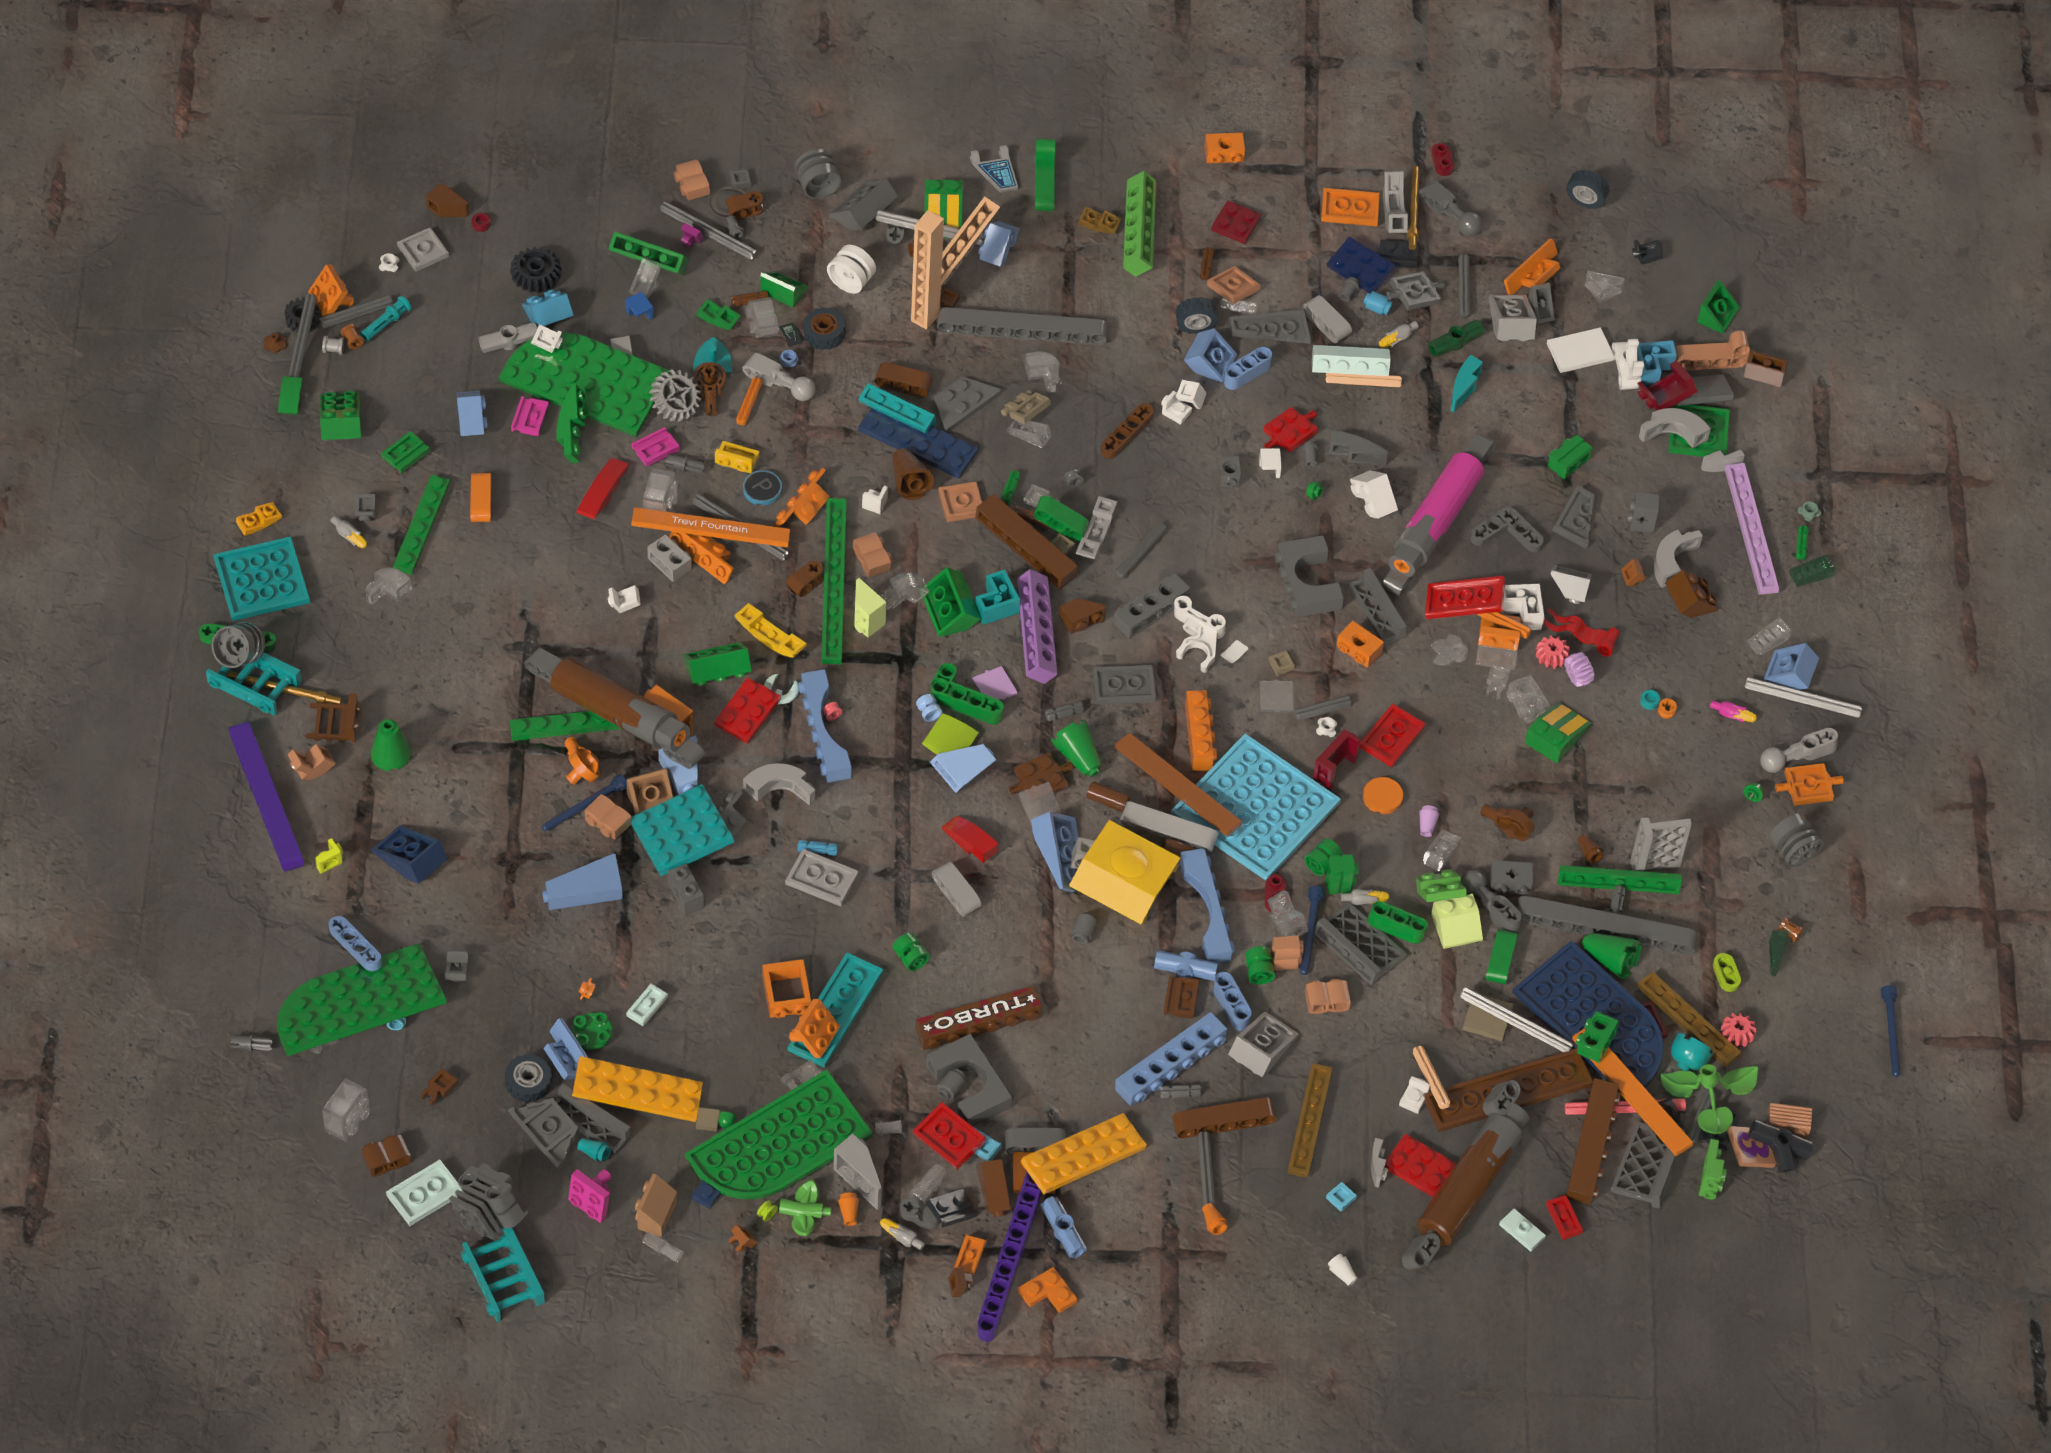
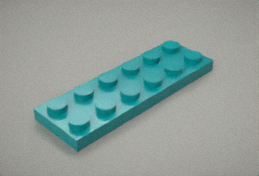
M846 953L818 998L840 1025V1028L821 1058H814L803 1042L791 1041L788 1051L825 1068L881 978L883 969Z

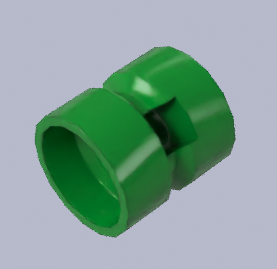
M1325 838L1316 846V849L1311 850L1304 857V861L1311 872L1315 875L1323 876L1327 872L1329 857L1332 855H1340L1342 857L1343 854L1340 847L1333 840Z
M912 932L900 936L892 946L893 951L902 959V963L907 970L911 972L922 968L930 959V954L923 945H920L921 942Z
M1258 946L1246 951L1245 959L1246 965L1249 968V981L1255 985H1263L1275 979V971L1272 964L1271 950L1265 946Z

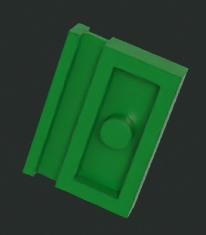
M410 431L383 451L382 458L391 466L397 468L402 474L428 454L430 447L426 446L421 439Z

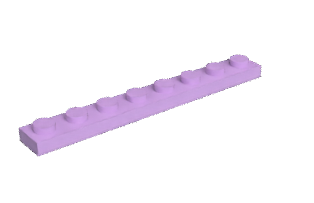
M1745 463L1728 464L1725 466V473L1759 595L1778 593V582Z

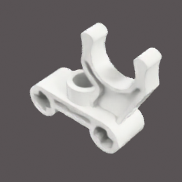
M1628 339V342L1612 343V353L1619 373L1620 390L1639 389L1637 383L1641 381L1640 376H1642L1644 363L1643 361H1637L1638 339Z
M1179 596L1174 601V615L1184 623L1183 629L1192 636L1184 639L1182 645L1176 650V657L1182 659L1185 652L1191 648L1204 650L1207 658L1201 663V671L1206 673L1215 662L1216 641L1225 634V618L1219 614L1207 617L1192 609V601L1189 597Z

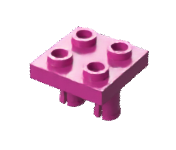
M577 1169L571 1176L568 1200L574 1206L586 1212L590 1218L600 1223L607 1216L610 1193L606 1183L611 1180L610 1173L603 1169L593 1179H590Z

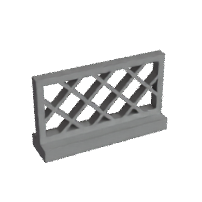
M1649 817L1641 818L1630 860L1632 871L1646 872L1679 868L1692 824L1691 819L1650 823Z

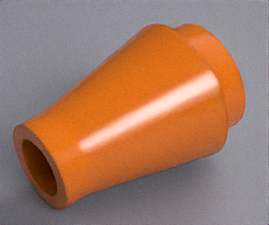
M856 1193L841 1194L838 1203L844 1219V1225H856L859 1198H857Z
M1212 1203L1204 1205L1202 1211L1208 1231L1213 1235L1225 1232L1227 1220Z

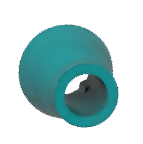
M582 1138L578 1143V1150L583 1151L597 1162H605L611 1152V1148L606 1142Z

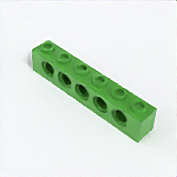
M1145 171L1127 179L1123 268L1135 277L1153 268L1156 179Z

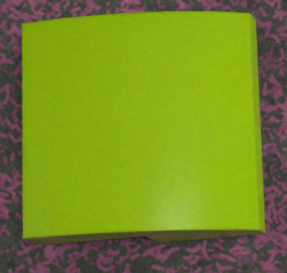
M942 713L922 744L938 755L970 747L979 732L960 720Z

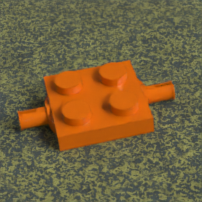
M1824 763L1785 768L1784 771L1787 783L1775 784L1776 792L1788 791L1794 806L1827 802L1834 799L1832 785L1843 784L1844 780L1842 775L1830 777Z

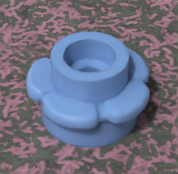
M785 350L780 355L779 360L784 367H794L797 364L798 356L793 350Z

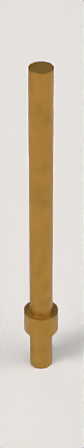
M1418 166L1412 167L1410 228L1407 231L1410 250L1416 249V242L1419 238L1417 218L1420 168Z
M228 671L225 677L235 680L240 673ZM247 676L243 683L254 685L259 678ZM268 680L263 687L273 690L278 683ZM287 685L282 691L314 699L317 703L342 704V698L328 695L327 692L323 691L315 692Z

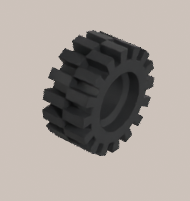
M299 297L295 298V302L291 300L290 304L287 303L285 320L287 327L291 328L293 332L296 329V333H298L301 318L296 317V315L303 312L305 297H302V300H299ZM317 304L315 305L310 332L313 331L312 327L316 329L317 324H320V311Z

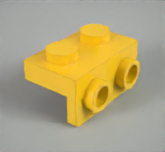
M722 441L720 448L715 451V463L737 469L741 472L752 473L759 458V451Z

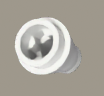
M1338 1254L1328 1263L1329 1270L1348 1286L1358 1279L1346 1256L1343 1257L1342 1254Z

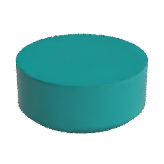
M1645 690L1640 697L1641 706L1647 710L1656 709L1661 699L1659 693L1654 690Z

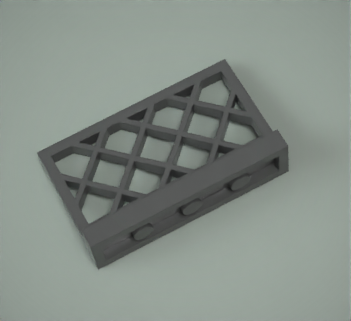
M1348 903L1325 919L1323 917L1317 922L1314 934L1371 986L1377 983L1379 977L1404 961L1408 956L1381 930L1370 926L1367 917L1351 903ZM1350 911L1355 916V919L1344 918V914ZM1331 922L1341 923V929L1335 928ZM1344 923L1355 925V930L1344 929ZM1359 925L1366 926L1369 932L1359 931ZM1345 935L1355 936V942L1349 941ZM1359 937L1369 938L1370 944L1359 942ZM1373 938L1382 940L1384 945L1373 944ZM1359 948L1370 949V955L1364 954ZM1373 950L1384 951V957L1373 955ZM1388 952H1395L1399 957H1388ZM1374 961L1384 962V967L1380 969Z
M1637 1121L1613 1182L1611 1192L1650 1202L1652 1207L1660 1209L1680 1154L1675 1156L1664 1143L1660 1144L1657 1139L1658 1136L1648 1124ZM1642 1129L1648 1131L1650 1135L1640 1139L1638 1132ZM1654 1140L1657 1146L1647 1150L1644 1143ZM1641 1146L1644 1152L1634 1156L1632 1149ZM1661 1151L1663 1158L1654 1161L1651 1154ZM1648 1157L1651 1163L1641 1167L1637 1160ZM1634 1162L1638 1169L1628 1173L1625 1166ZM1655 1168L1657 1174L1648 1178L1645 1171ZM1641 1173L1644 1181L1634 1184L1631 1177ZM1626 1179L1631 1184L1626 1189L1618 1187L1619 1183ZM1648 1185L1651 1190L1649 1195L1640 1193L1638 1188Z

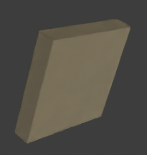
M1484 996L1511 1011L1514 1004ZM1470 1003L1462 1030L1502 1041L1508 1023Z

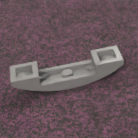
M1098 497L1086 533L1076 551L1077 555L1096 559L1111 525L1117 501Z

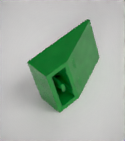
M326 392L325 394H320L322 440L361 438L359 392Z

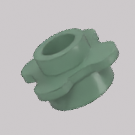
M1811 501L1805 502L1803 507L1798 508V513L1802 514L1808 522L1812 521L1814 517L1821 515L1817 504Z

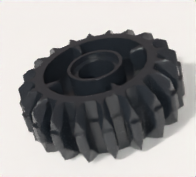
M535 246L531 250L526 248L525 252L520 250L519 255H515L514 260H512L510 268L512 280L516 283L517 287H521L523 291L528 289L530 293L536 291L537 294L540 290L546 292L547 288L552 289L553 285H557L562 271L560 260L555 253H551L550 249L544 251L543 247L536 249Z

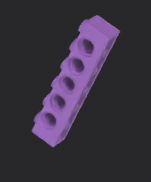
M1029 569L1017 578L1026 677L1045 684L1057 675L1049 584L1047 576Z

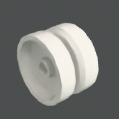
M850 244L844 245L827 266V273L833 283L840 289L853 294L859 293L876 272V265L870 255L863 249Z

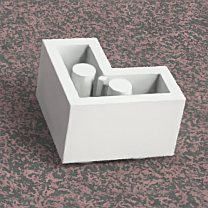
M1370 470L1350 479L1352 493L1356 497L1365 500V511L1370 517L1381 518L1398 510L1387 474Z
M1505 585L1503 612L1500 613L1503 615L1520 614L1521 624L1529 627L1531 630H1541L1544 611L1540 585Z

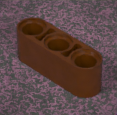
M887 362L880 364L874 379L875 384L881 388L917 397H926L933 381V377L927 372Z

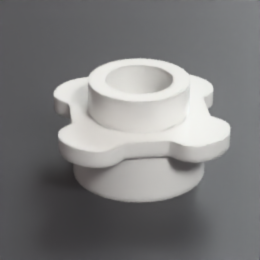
M390 253L381 256V264L379 265L381 271L395 272L398 270L397 263L399 258Z
M1329 717L1318 720L1319 728L1316 729L1318 735H1328L1329 737L1336 735L1335 727H1337V722Z

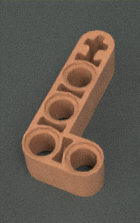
M1745 331L1733 332L1728 343L1675 346L1676 360L1685 370L1742 367L1747 363L1750 352L1747 333Z

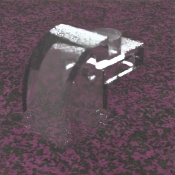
M1047 352L1026 353L1024 366L1028 379L1044 378L1048 393L1056 392V384L1059 383V361L1057 358Z
M395 568L379 569L374 572L375 581L369 583L365 589L366 601L373 605L387 593L398 602L411 591V579Z
M906 572L891 578V585L880 592V595L886 601V608L892 610L905 599L916 603L929 593V590L922 576Z
M1283 890L1268 899L1272 911L1269 914L1270 919L1283 936L1298 935L1299 937L1309 931L1303 913L1293 908L1287 891Z

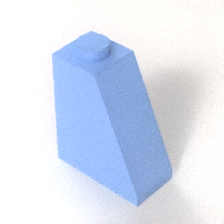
M696 735L689 738L691 741L697 743ZM663 748L659 749V762L663 768H666L668 778L677 795L698 786L697 763L691 769H687L669 759L664 754Z
M984 744L940 753L930 763L954 792L957 793L987 769L996 759L993 752L986 748Z

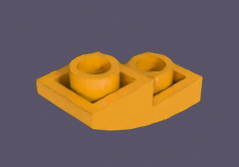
M270 502L256 506L255 511L252 513L238 516L236 523L244 536L272 525L280 520L282 515L275 504Z

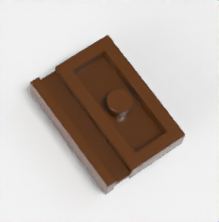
M1169 976L1164 1015L1173 1014L1176 1017L1193 1019L1199 980L1184 977L1172 978L1173 976Z

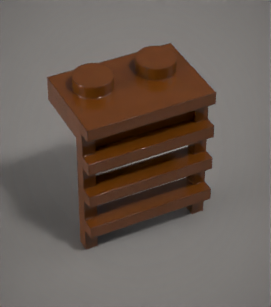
M349 693L348 704L310 703V708L317 709L315 733H306V738L314 739V741L326 739L327 742H331V740H339V742L351 740V743H355L356 730L359 731L360 725L358 714H361V702H358L357 694ZM322 709H329L327 734L320 733ZM335 709L341 710L339 734H332Z

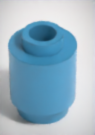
M1372 291L1371 294L1367 293L1363 303L1366 304V309L1380 315H1388L1393 301L1388 300L1382 294Z

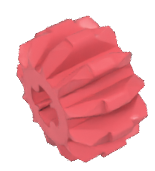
M1550 635L1548 639L1543 637L1541 642L1537 644L1536 658L1539 659L1540 664L1545 663L1546 668L1552 666L1555 670L1557 665L1560 667L1564 665L1565 659L1569 657L1570 649L1569 646H1566V640L1560 641L1559 636L1555 639Z
M1732 1013L1730 1018L1726 1017L1721 1026L1722 1035L1728 1041L1735 1044L1736 1048L1739 1044L1745 1048L1747 1043L1751 1044L1756 1035L1755 1021H1749V1015L1742 1017V1013H1739L1738 1016Z

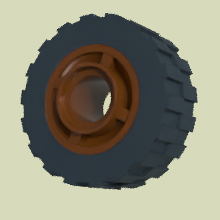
M829 307L817 308L809 312L808 316L805 317V321H803L805 340L816 349H832L841 344L843 339H845V319L837 310Z

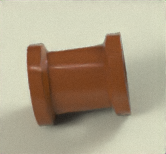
M349 324L342 328L341 335L346 338L350 349H358L364 344V339L358 334L356 325Z
M1786 917L1780 924L1777 932L1783 933L1791 938L1792 942L1796 943L1802 935L1804 927L1797 926Z

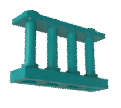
M264 652L257 661L247 664L234 681L224 677L231 668L222 666L217 673L210 669L206 670L207 682L210 686L219 688L274 716L277 714L275 700L285 687L290 684L298 687L302 682L299 669ZM254 668L264 671L251 689L241 685ZM271 676L281 679L268 697L258 693Z
M502 1227L503 1236H500V1239L470 1250L467 1242L462 1243L463 1252H461L463 1262L469 1264L488 1303L486 1304L487 1311L490 1316H494L496 1322L501 1321L500 1310L524 1300H534L536 1306L545 1303L544 1292L512 1228ZM508 1247L510 1251L509 1256L479 1268L475 1258L499 1248ZM511 1264L513 1266L517 1265L519 1269L517 1274L487 1285L483 1275ZM517 1282L526 1283V1291L496 1302L492 1295L493 1292Z

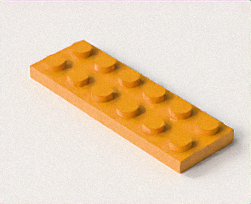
M579 1056L572 1096L696 1122L703 1082Z
M1122 1113L1024 1156L1021 1163L1042 1193L1046 1194L1143 1151L1147 1144L1126 1115Z

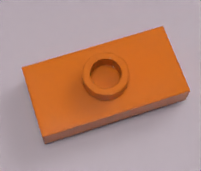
M966 1234L954 1268L963 1267L964 1273L973 1274L974 1278L986 1245V1240Z

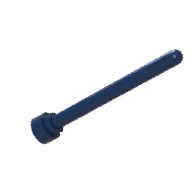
M618 774L613 777L610 785L542 825V829L548 831L584 810L600 794L607 796L614 791L622 792L627 789L626 779L622 774Z
M1311 886L1308 890V898L1311 904L1300 968L1302 975H1307L1309 971L1318 906L1324 899L1325 890L1320 886Z
M1887 985L1881 988V998L1886 1002L1892 1075L1899 1077L1900 1064L1894 1007L1898 993L1897 987Z

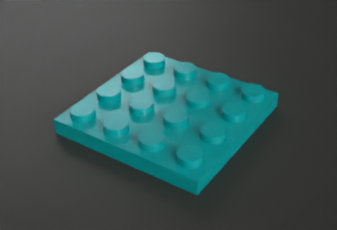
M291 537L213 554L232 621L310 603Z
M702 784L631 817V825L660 877L668 874L669 870L689 864L734 843L733 836Z

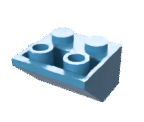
M555 289L544 292V296L537 297V295L531 296L526 299L527 302L522 303L531 323L534 322L537 328L539 324L545 326L573 316L567 294L555 291Z

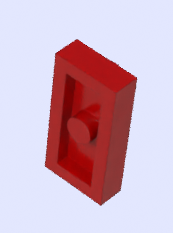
M1566 1195L1546 1202V1207L1562 1240L1582 1234L1583 1229Z

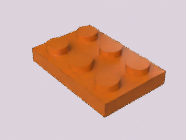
M1323 188L1321 222L1377 227L1379 193Z

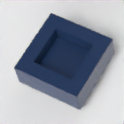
M703 1180L692 1194V1200L710 1209L721 1193Z

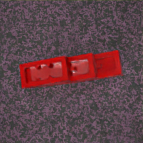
M611 457L585 494L577 509V513L595 519L610 502L611 494L618 488L620 479L628 471L629 464Z

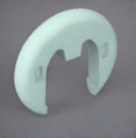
M779 674L770 676L765 681L764 686L772 690ZM796 680L786 695H782V690L777 689L775 691L781 695V700L778 704L789 703L797 697L799 688Z

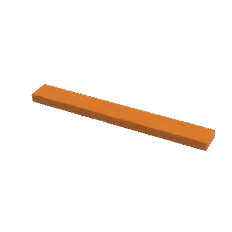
M1583 1029V1030H1581L1580 1032H1578L1577 1034L1573 1035V1041H1574L1575 1043H1576V1040H1577L1578 1035H1579L1580 1033L1583 1034L1584 1031H1585V1029ZM1610 1048L1607 1049L1600 1063L1591 1060L1611 1083L1619 1084L1617 1091L1621 1093L1625 1100L1675 1156L1693 1146L1691 1139Z

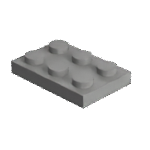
M803 849L787 876L785 884L841 907L855 883L859 871Z

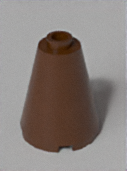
M901 448L896 450L892 455L898 494L906 500L922 498L925 496L924 493L927 490L930 491L934 485V477L931 471L909 449Z

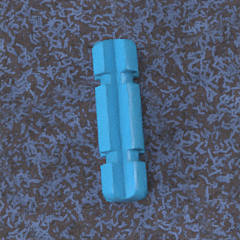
M800 840L797 849L798 852L805 849L815 854L825 855V853H828L829 856H836L838 845L831 843L826 845L827 843L813 841L807 843V841Z

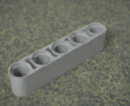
M1127 801L1120 821L1126 825L1168 839L1172 837L1189 846H1194L1198 849L1204 848L1207 852H1212L1219 834L1218 831L1130 801Z

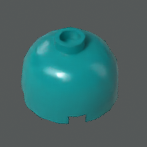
M1678 1033L1671 1046V1054L1678 1063L1677 1067L1688 1072L1689 1069L1700 1070L1702 1066L1708 1064L1714 1051H1710L1711 1048L1693 1037L1687 1040L1684 1039L1685 1034Z

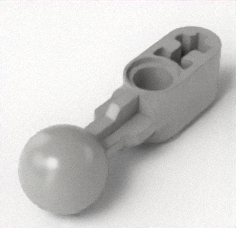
M754 353L742 367L743 372L748 377L761 378L762 384L766 386L774 384L790 388L794 398L799 401L810 400L815 394L816 387L810 378L798 377L794 379L790 377L789 373L783 371L779 363L759 353Z
M1825 728L1805 735L1801 741L1792 744L1789 749L1782 751L1776 747L1768 748L1761 754V766L1768 772L1776 773L1784 768L1787 761L1803 758L1814 760L1834 753L1837 750L1838 733L1832 728Z

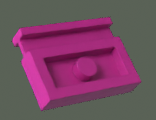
M521 396L511 425V431L518 430L520 433L539 437L549 408V402L533 398L524 399Z
M665 427L631 443L632 449L636 451L637 456L646 467L666 458L668 454L672 455L680 451L679 444L666 431Z

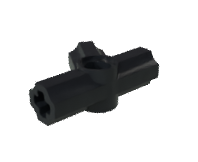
M1757 1120L1753 1121L1749 1128L1748 1135L1750 1139L1766 1144L1774 1151L1778 1170L1781 1173L1790 1172L1798 1168L1795 1156L1807 1160L1812 1152V1142L1793 1135L1788 1129H1777ZM1778 1137L1783 1140V1144L1779 1141Z

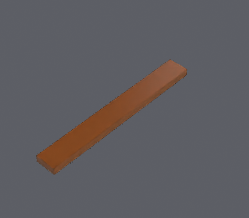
M1128 733L1115 743V748L1225 836H1230L1242 826L1240 819L1131 733Z

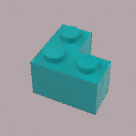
M1002 570L986 575L987 593L976 596L975 604L982 625L1018 614L1020 598L1006 571Z

